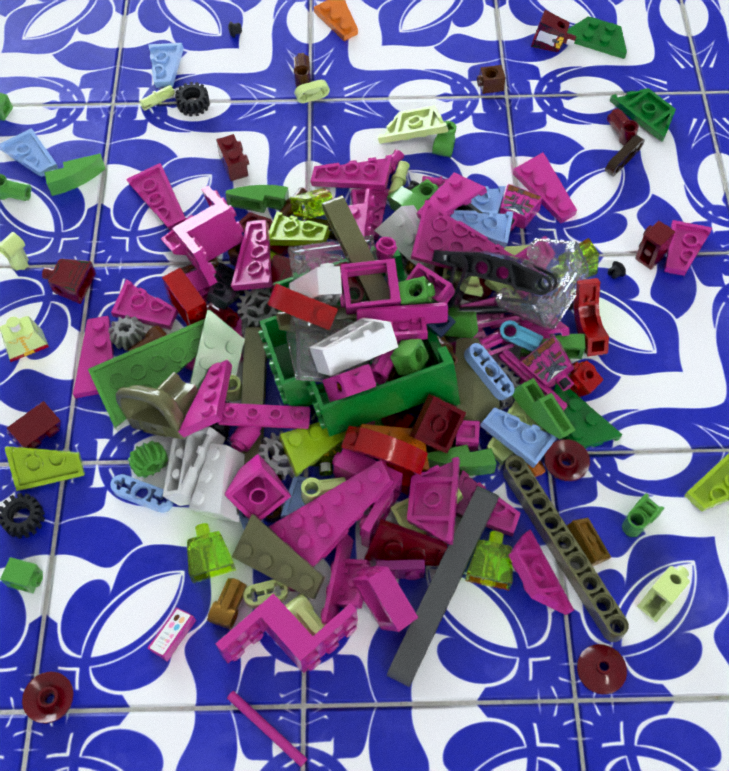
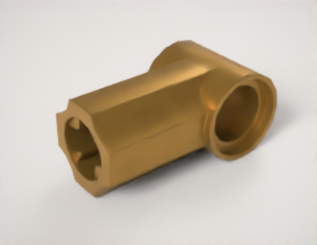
M228 578L218 601H215L210 608L207 621L231 630L237 620L238 607L242 601L247 584L235 578Z

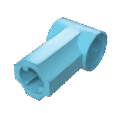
M512 320L505 321L500 328L503 340L518 345L530 352L536 350L544 336L524 328ZM510 326L516 329L515 335L511 337L504 334L505 329Z

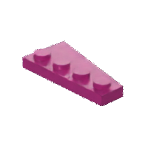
M544 152L513 169V175L530 192L543 196L541 204L560 224L576 215L577 209Z
M386 155L383 159L373 157L363 162L353 160L344 165L333 163L314 166L310 182L312 186L386 190L393 156Z
M161 163L126 179L128 184L170 231L186 219Z
M266 220L249 221L246 224L231 283L234 291L272 287L269 225Z
M109 316L87 319L73 391L74 398L99 394L88 369L114 358L113 343L110 341L108 328H111Z
M228 360L221 363L217 362L209 368L178 431L183 438L222 420L232 365Z

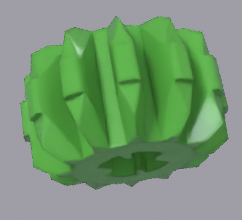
M152 440L147 444L143 442L141 446H136V450L130 452L128 461L137 477L143 476L147 478L149 475L154 476L156 472H161V468L167 466L166 463L169 459L164 447L159 442Z

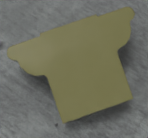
M173 372L157 388L141 385L121 387L116 392V401L132 428L163 437L169 436L184 439L178 431L197 395L198 389L195 385L182 381L179 375Z

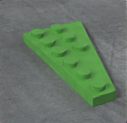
M204 319L88 369L115 429L126 420L116 401V392L121 387L132 385L157 388L173 372L179 373L196 357Z

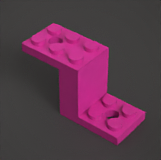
M206 186L201 190L209 208L172 229L188 260L209 286L217 283L214 277L216 270L211 262L208 261L242 243V233L244 230L238 221L236 222L234 218L237 215L231 205L228 206L226 200L220 197L217 190L213 191L209 186Z
M372 421V422L367 423V424H369V425H375V421ZM343 449L341 453L337 452L333 459V473L335 478L345 477V480H348L377 461L363 454ZM390 467L388 469L394 483L376 503L370 505L372 509L369 515L365 514L359 524V527H361L359 533L361 545L367 548L380 519H387L391 511L390 507L396 503L402 491V473Z
M273 593L216 643V646L223 659L230 663L232 660H238L245 653L244 649L251 643L254 645L264 636L263 632L266 631L296 666L305 673L308 669L310 671L315 669L320 664V658L325 653L331 654L339 646L338 642L344 636L349 637L356 631V625L358 624L357 609L349 603L319 632L312 636Z

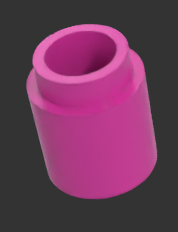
M238 426L230 437L231 446L241 453L243 451L248 452L260 436L262 427Z

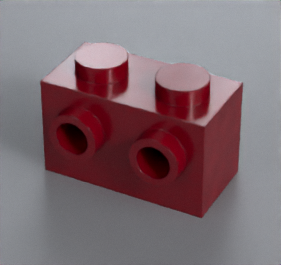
M234 134L216 139L218 153L230 181L249 176L247 165H250L247 154L242 153L243 146L241 141H237Z
M659 220L653 226L649 225L643 233L635 259L652 270L666 256L675 231Z
M42 401L8 426L7 434L19 447L37 449L42 444L41 441L47 436L51 438L59 432L61 420Z

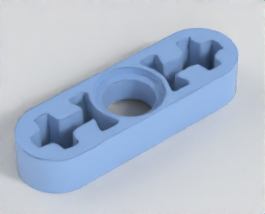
M479 343L469 346L464 352L465 360L495 398L505 400L512 396L514 393L513 383L487 350ZM485 367H489L493 371V377L487 375Z
M124 474L115 476L111 481V489L117 497L160 513L168 512L173 507V502L167 498V502H162L161 505L153 498V493L155 498L159 500L164 498V489ZM125 482L126 486L131 489V493L125 487H121L119 490L117 485H122ZM147 489L148 494L144 498H137V491Z

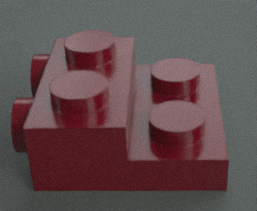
M429 394L409 436L447 454L463 423L466 412Z

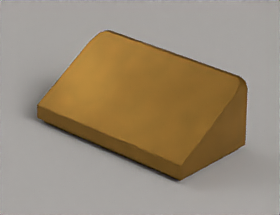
M589 518L573 520L567 525L592 566L611 558Z

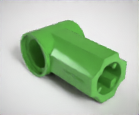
M0 174V200L13 198L29 201L32 190L30 184L7 180L5 175Z

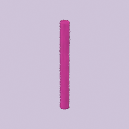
M235 691L228 695L227 699L300 767L306 763L308 759Z

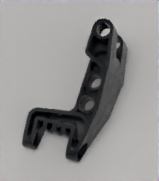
M434 250L432 261L453 267L447 270L446 273L451 277L445 279L453 285L455 290L454 295L447 303L448 309L461 303L471 276L511 285L514 289L537 295H545L555 290L560 284V278L557 273L525 258L491 251ZM481 261L485 262L488 266L486 273L479 271L478 266ZM501 267L508 269L509 275L507 278H502L499 275ZM544 279L547 280L548 287L544 284Z

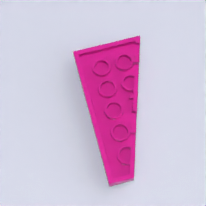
M425 200L410 259L452 269L453 267L432 261L434 250L491 251L510 256L514 255L504 250L503 246L494 244L487 239L488 237L465 223L456 221L448 216L447 212L442 209L441 211L432 206V203ZM481 261L479 263V271L482 273L487 272L488 266L485 262ZM501 267L499 275L502 278H507L509 275L508 269Z
M383 460L376 462L269 527L284 542L288 543L295 552L315 567L349 532L348 529L364 516L363 513L372 503H376L394 483L386 462ZM288 587L290 591H292V592H295V591H296V590H294V589Z

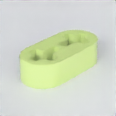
M321 79L298 86L294 93L298 102L307 103L326 97L330 89L327 82Z
M274 579L253 584L245 589L243 598L249 608L256 609L273 594L270 592L275 591V587L279 586L280 589L284 590L281 591L280 596L276 597L283 602L289 595L288 586ZM252 592L261 595L257 597L258 601L253 602L252 599H248L252 597Z

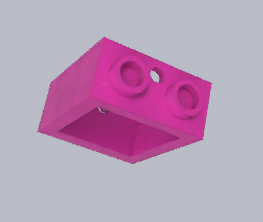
M395 258L341 264V285L343 286L344 294L340 297L341 308L345 307L346 315L356 314V310L360 308L400 306L401 299ZM386 273L389 299L351 304L348 277Z
M366 565L356 572L358 576L353 578L352 582L382 630L400 632L418 618L388 566L375 565L370 567Z

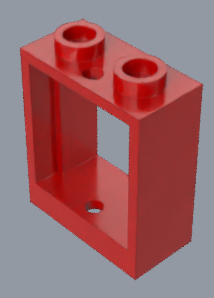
M178 268L163 276L162 279L169 301L177 309L178 314L186 325L189 326L205 319L207 311L206 302L183 270Z

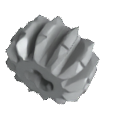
M126 315L124 319L118 316V322L112 321V327L108 328L111 343L115 344L118 349L124 348L126 351L145 337L143 323L138 321V318L135 316L130 318V316Z

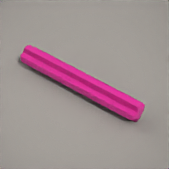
M504 350L500 354V360L524 382L534 378L545 396L552 393L562 410L564 411L567 408V404L529 371L510 350Z

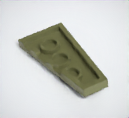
M254 514L251 515L233 552L232 558L311 599H316L325 576L295 552L288 543L277 536L261 519Z

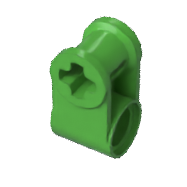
M444 121L449 131L437 134L433 143L432 154L451 158L457 126L452 121Z
M644 494L622 523L623 532L629 537H638L660 516L665 507L658 506L649 498V494ZM631 520L636 521L639 526L634 525Z

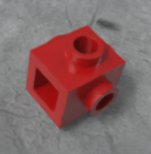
M588 360L580 363L574 362L572 364L574 370L568 374L574 383L570 389L579 397L591 394L604 380L596 371L595 366L589 363Z

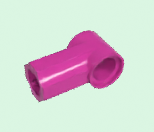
M395 349L375 357L370 368L376 383L384 384L394 367L390 356Z

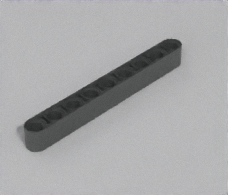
M477 486L454 533L453 545L448 546L416 612L418 618L410 624L387 673L388 677L410 687L491 517L499 495Z

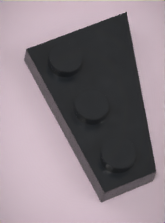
M219 262L214 276L217 283L210 287L206 300L213 303L215 307L225 310L245 292L244 290H233L231 283L235 270Z

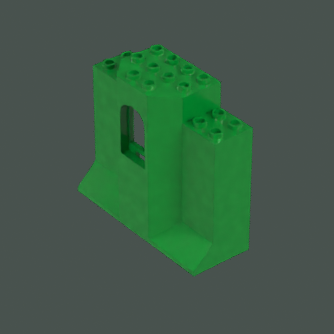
M376 248L370 249L376 260ZM397 248L392 259L395 258L397 278L405 281L407 276L403 269L401 254ZM344 258L339 261L333 262L332 264H334L335 266L341 262H346L347 259ZM310 271L278 281L276 283L290 289L289 283L293 282L294 280L298 279L299 277L305 275ZM349 291L350 299H358V294L355 291ZM363 296L360 303L367 302L365 296ZM339 298V300H338L336 306L341 305V304H340V298ZM276 316L259 321L262 330L258 332L262 343L267 342L264 345V350L267 358H272L269 360V364L284 405L289 404V406L300 407L313 405L322 430L327 429L329 437L347 431L349 426L359 427L361 424H367L425 403L429 394L449 404H460L454 361L447 347H442L437 336L427 330L428 339L422 340L429 358L420 371L390 382L386 381L384 384L376 383V387L330 402L324 384L316 385L310 371L316 368L313 357L307 354L309 343L307 334L280 330ZM375 357L351 367L350 370L367 364L371 366Z

